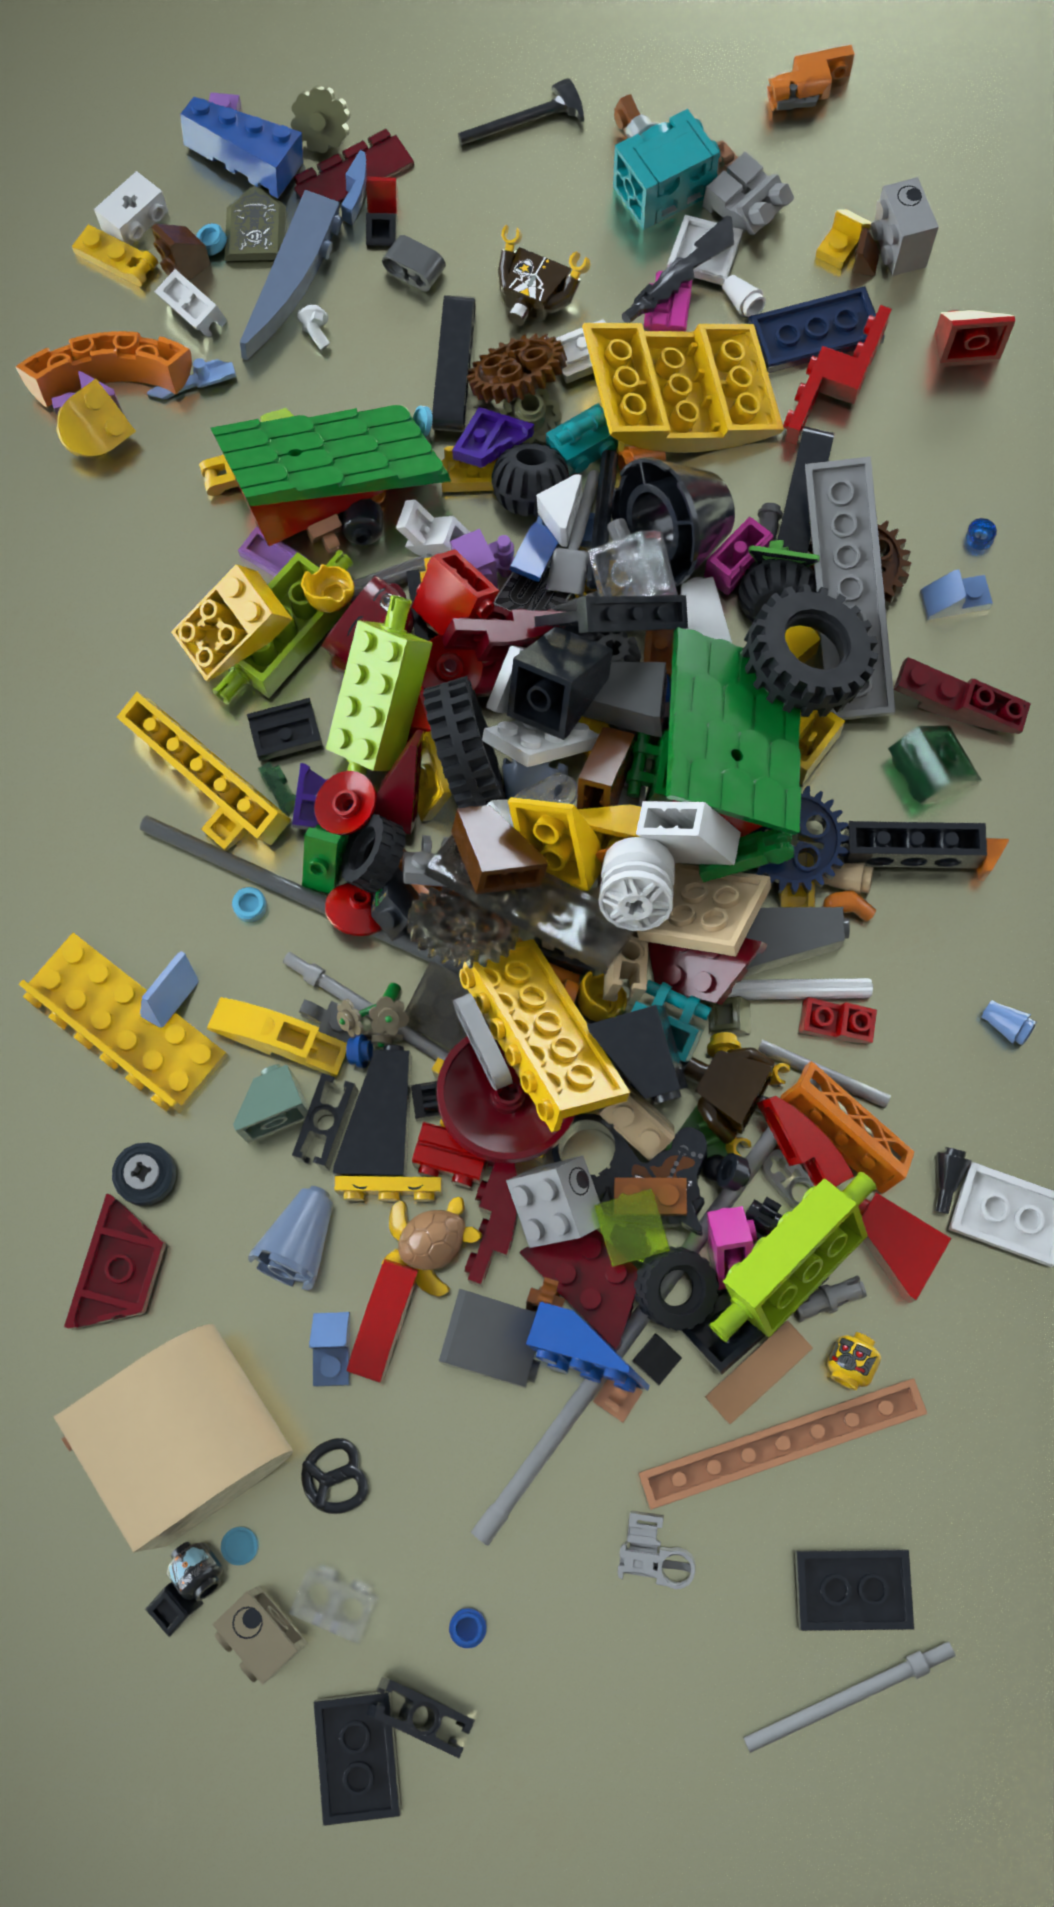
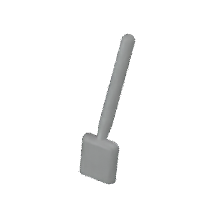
M591 470L588 474L570 535L568 549L556 548L553 551L546 585L547 592L556 591L576 594L578 596H583L590 555L588 552L579 551L578 549L583 540L598 487L599 471Z

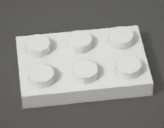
M516 720L512 722L503 721L496 726L484 728L482 741L522 765L531 767L590 751L599 734L590 730L588 725L578 722L569 736L562 740Z
M971 1162L966 1171L948 1230L1053 1267L1054 1191Z

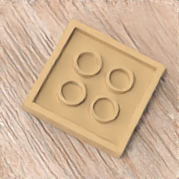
M675 863L673 909L669 918L658 927L646 931H637L638 939L652 943L736 956L771 889L770 876L738 872L703 883L699 875V866Z

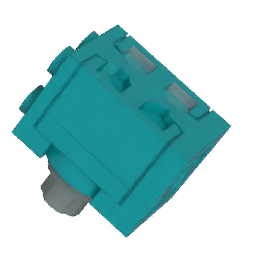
M688 108L670 117L669 122L652 123L648 116L643 114L633 118L625 131L628 139L615 145L613 188L642 229L645 230L655 225V222L657 224L704 200L706 187L718 176L720 149L714 140H710L704 131L701 121L697 118L695 119Z

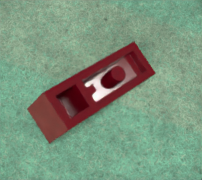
M416 730L380 783L376 792L377 800L373 814H378L399 824L404 828L405 834L412 833L418 816L423 730Z

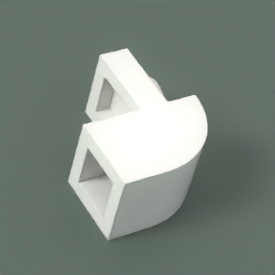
M416 500L405 501L396 529L408 539L405 547L419 556L431 554L433 557L435 554L450 551L451 540L470 533L454 516L434 518Z

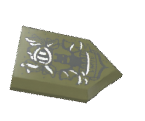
M262 185L259 187L251 186L227 207L225 261L275 260L286 235V206L270 195L269 191Z

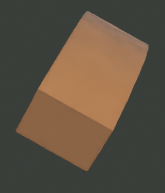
M787 1320L711 1390L705 1398L730 1425L806 1356L813 1347Z

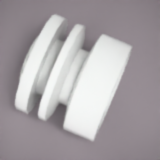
M629 837L614 843L606 851L603 859L602 882L599 893L600 911L609 922L626 930L646 931L660 926L669 918L673 909L674 857L667 847L656 840L645 837Z

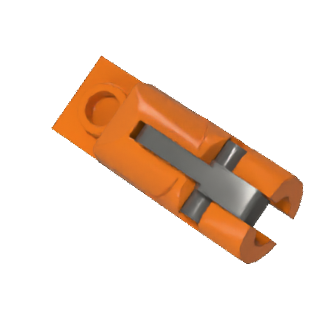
M852 45L794 56L792 72L768 79L771 86H767V95L771 110L775 112L793 108L814 107L817 101L829 98L832 80L841 79L851 74L855 55Z

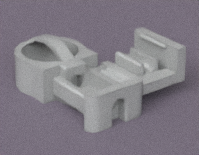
M638 1511L630 1512L627 1542L623 1543L620 1548V1563L618 1566V1577L623 1580L624 1573L657 1578L656 1585H663L673 1589H682L692 1582L696 1565L693 1556L687 1550L680 1547H660V1551L657 1553L658 1546H661V1541L656 1540L657 1530L663 1526L664 1515ZM638 1520L655 1522L657 1526L638 1523ZM628 1542H631L630 1549H627ZM672 1555H680L688 1560L689 1563L665 1559ZM663 1568L691 1572L686 1580L675 1582L665 1575Z

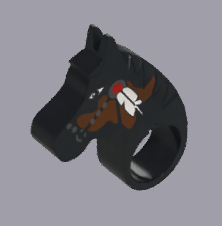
M583 1113L575 1116L568 1133L552 1149L554 1162L563 1160L562 1154L566 1142L572 1135L581 1130L597 1129L612 1138L615 1143V1152L609 1164L610 1168L606 1167L599 1172L600 1176L590 1175L604 1213L622 1220L653 1227L683 1226L697 1236L703 1235L702 1226L697 1215L704 1206L705 1201L700 1196L698 1179L708 1157V1148L702 1132L692 1127L679 1130L675 1134L670 1150L662 1151L649 1162L643 1163L637 1158L622 1135L613 1128L614 1125L609 1124L600 1115ZM614 1178H687V1216L614 1215Z

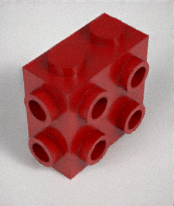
M454 549L441 554H435L428 561L427 571L422 583L416 590L417 595L411 608L435 631L442 635L453 618L466 617L469 619L486 620L494 610V601L500 590Z

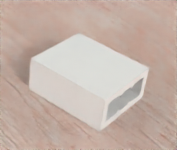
M643 801L636 835L639 837L656 840L667 847L674 857L675 863L720 865L735 864L741 834L740 831L705 802Z

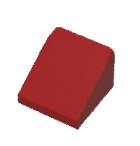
M366 177L368 213L397 214L399 203L397 179L392 177Z

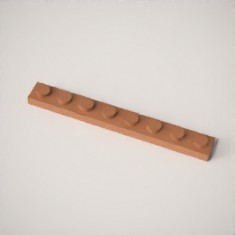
M912 1378L642 1471L638 1475L649 1508L652 1510L928 1413L915 1379Z

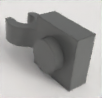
M304 999L299 1010L300 1016L319 1023V1032L346 1043L349 1038H352L338 1024V1003L331 1001L326 1010Z

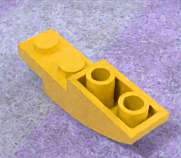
M220 997L207 1026V1030L268 1055H271L273 1052L335 1078L346 1055L347 1043L319 1032V1027L267 1008Z

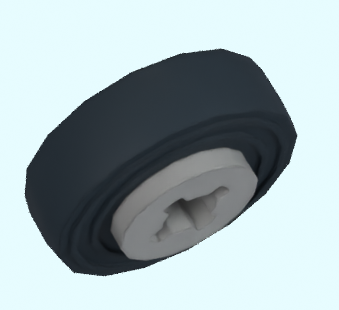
M150 1142L135 1143L125 1148L117 1156L112 1167V1182L117 1193L127 1202L138 1206L153 1205L163 1200L172 1190L176 1180V1166L171 1155L161 1146Z

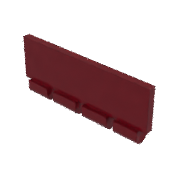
M385 128L367 138L371 148L368 149V146L362 140L342 151L346 161L343 162L337 153L317 164L319 175H317L313 167L295 175L294 180L297 186L294 187V190L300 200L304 191L308 190L341 204L349 193L346 190V173L360 150L366 153V177H392L413 166L414 160L398 136L394 135L391 137V134Z

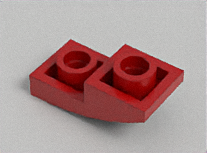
M808 997L803 1000L799 1033L834 1040L871 1044L874 1038L877 1009L847 1002L839 1005Z

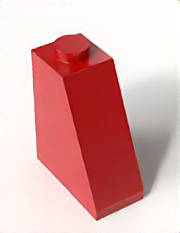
M876 1192L869 1200L865 1199L858 1206L868 1235L863 1242L901 1297L908 1303H911L918 1299L952 1238Z

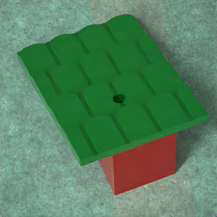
M391 405L360 412L355 408L312 417L296 415L265 422L253 419L210 428L269 547L307 529L319 521L347 510L360 499H370L388 489L451 482L442 461L432 449L431 444L421 432L420 427L410 415L409 410L401 405Z
M677 627L673 633L666 798L672 799L673 802L707 803L741 832L740 837H744L762 826L792 835L800 833L801 787H799L801 752L799 749L801 709L793 707L791 712L788 713L783 711L785 703L775 699L772 704L766 700L769 692L764 687L757 690L753 685L757 678L755 673H746L745 666L750 658L742 657L743 647L736 646L724 639H714L705 636L696 630Z

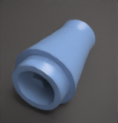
M993 1000L988 1004L981 1017L995 1027L1012 1044L1017 1042L1020 1045H1024L1037 1024L1036 1021L1030 1018L1031 1014L998 1004Z

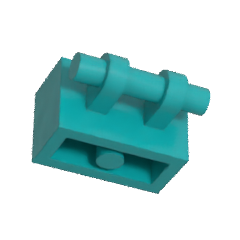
M599 403L546 433V446L561 454L567 464L569 476L586 470L591 463L601 458L604 450H616L619 440L610 436L604 410Z
M649 979L645 993L655 997L651 1006H664L667 1002L683 1010L679 1019L672 1015H667L680 1060L689 1062L704 1031L690 1024L692 1018L695 1015L707 1021L712 1008L700 1003L701 999L693 995L687 997L672 990L673 986L663 982L660 985ZM636 1001L631 1012L650 1007V1005Z

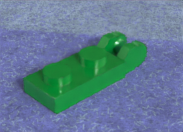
M772 829L740 837L734 865L698 864L699 875L704 883L769 864V862L780 864L791 860L793 855H795L794 846L789 844L793 840L792 834Z

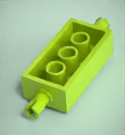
M337 550L326 566H339L347 571L352 567L353 561L347 554L342 557L343 551ZM298 552L268 584L293 620L269 644L229 668L231 671L212 690L220 700L224 698L223 702L225 704H229L245 684L253 686L270 698L351 605V602H349L340 610L331 613L321 612L312 607L306 599L301 581L306 571L313 574L319 570V567Z
M391 595L390 597L391 600L385 623L357 621L326 745L327 750L346 758L349 762L347 771H356L365 776L368 769L372 771H389L405 748L433 644L404 630L412 601L396 595Z
M859 1172L843 1191H840L825 1178L817 1186L809 1188L804 1194L802 1201L792 1211L786 1212L779 1219L777 1227L767 1237L760 1238L753 1246L752 1252L742 1262L736 1263L728 1271L723 1282L731 1296L730 1301L732 1304L709 1325L714 1333L724 1342H728L729 1338L749 1320L769 1338L868 1236L858 1206L877 1189L874 1181L865 1173Z

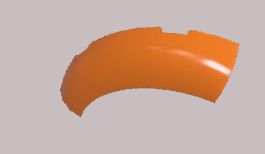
M113 331L69 339V345L53 351L45 348L18 364L16 369L29 391L40 403L48 408L53 404V397L82 389L78 371L94 379L96 378L101 383L123 381L147 383L162 387L177 395L190 376L192 357L189 348L165 337L159 336L158 340L141 337L138 332Z

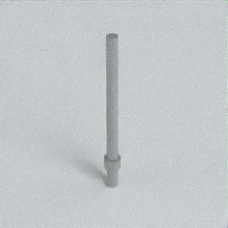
M288 952L285 956L283 963L303 975V980L314 987L320 986L342 1001L345 999L351 1000L354 1008L358 1011L374 1005L326 975V970L317 964H309L292 952ZM406 1025L405 1027L398 1028L396 1034L402 1035L405 1041L435 1060L438 1057L445 1060L449 1054L447 1050Z
M949 1642L923 1654L920 1651L907 1656V1661L744 1737L747 1748L752 1753L913 1676L919 1679L929 1674L930 1668L956 1657L955 1652Z

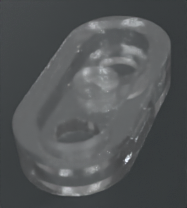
M556 773L521 790L514 798L574 804L578 797V786L573 778L565 774ZM561 784L563 788L562 793L555 796L554 788Z

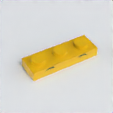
M335 1176L334 1190L338 1195H343V1200L364 1201L365 1195H379V1201L394 1202L400 1201V1196H414V1201L433 1202L435 1201V1196H443V1180L441 1177Z

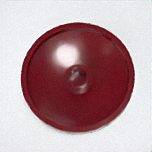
M466 1036L449 1052L438 1076V1110L448 1133L469 1153L496 1163H521L549 1152L568 1133L576 1115L563 1118L560 1130L551 1132L546 1122L542 1121L538 1116L536 1105L529 1093H526L522 1086L519 1085L521 1083L520 1078L513 1066L507 1063L505 1053L499 1042L495 1040L510 1071L512 1084L495 1091Z

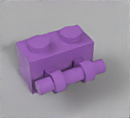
M479 528L450 541L451 550L456 549L497 589V572L505 578L511 575L512 571L509 568L514 559V544L509 536L501 535L497 541L487 544Z

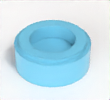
M215 223L203 226L196 235L205 244L208 255L219 253L227 242L226 234Z
M245 887L234 895L232 907L237 917L242 921L255 922L265 915L267 901L260 890L254 887Z

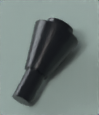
M945 1147L944 1153L937 1152L938 1188L940 1189L935 1211L949 1214L953 1193L956 1192L972 1160L965 1159V1151Z

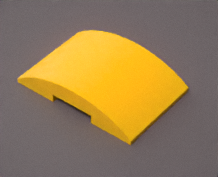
M642 323L583 324L582 328L610 436L642 449L687 453L737 447L767 439L783 432L784 427L754 324H698L694 332L644 331Z

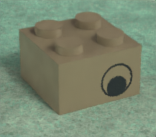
M260 1586L246 1591L212 1624L218 1631L215 1634V1638L227 1652L234 1650L242 1660L239 1666L244 1674L252 1682L259 1680L262 1685L274 1677L308 1644Z

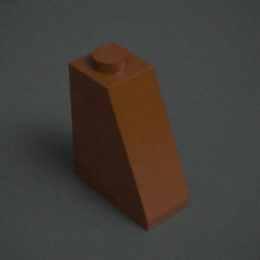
M603 726L578 778L577 809L618 805L626 781L627 771H629L633 760L632 750L635 734Z
M484 805L457 808L451 832L475 894L541 886L548 866L546 858L493 807Z

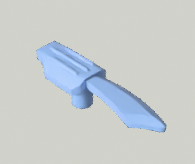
M202 358L194 360V374L189 376L186 384L178 393L196 386L201 388L236 377L233 363L218 359L205 362ZM159 386L147 392V396L160 399H168L175 395L171 391Z

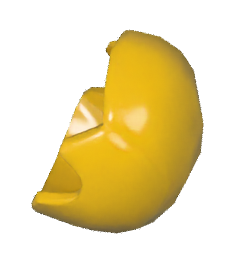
M322 564L319 570L313 574L306 571L301 581V586L308 603L318 611L326 613L335 612L346 606L353 598L355 585L350 573L339 566L327 567Z
M591 971L587 972L577 992V1005L583 1015L595 1022L622 1015L627 1007V993L624 988L621 987L617 993V1001L603 1000L604 973L592 976L593 973Z

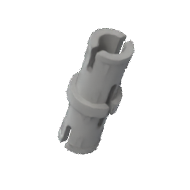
M858 1275L832 1286L825 1284L819 1287V1291L811 1294L794 1314L797 1320L802 1322L827 1311L830 1314L838 1311V1307L865 1298L867 1296L865 1286L860 1281Z

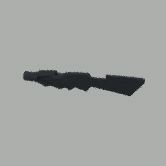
M724 217L694 243V246L697 247L696 250L686 258L678 257L661 273L659 279L653 285L649 283L634 299L631 307L622 313L623 321L631 323L642 314L654 312L658 304L668 302L672 294L679 292L682 283L694 279V268L733 246L732 217Z

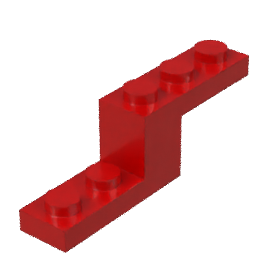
M880 305L876 316H869L863 334L867 335L864 343L858 342L853 356L822 346L818 357H811L806 370V374L810 375L806 384L800 383L794 401L798 402L795 411L789 409L783 427L787 429L786 442L794 445L798 444L819 392L855 404L888 326L891 308Z

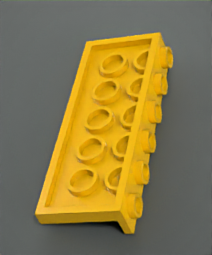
M74 932L29 983L24 979L19 983L27 991L22 996L38 1010L42 1005L51 1011L48 1018L63 1030L68 1025L77 1031L73 1038L88 1050L93 1045L103 1052L99 1058L113 1070H116L118 1066L122 1067L128 1072L125 1079L139 1091L144 1087L152 1091L154 1095L151 1100L166 1112L172 1107L180 1114L228 1057V1054L177 1013H174L162 1028L140 1017L142 996L147 990Z
M534 939L466 953L463 968L459 974L461 984L474 997L483 1017L489 1025L493 1038L502 1047L507 1063L515 1069L523 1090L529 1093L536 1105L538 1116L542 1121L546 1122L551 1132L560 1130L563 1118L627 1101L630 1094L629 1089L603 1048L590 1034L587 1027L588 1024Z

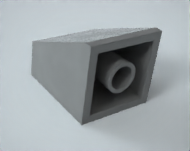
M459 1288L439 1362L445 1366L526 1388L528 1381L535 1383L540 1361L534 1360L536 1352L526 1344L536 1312Z

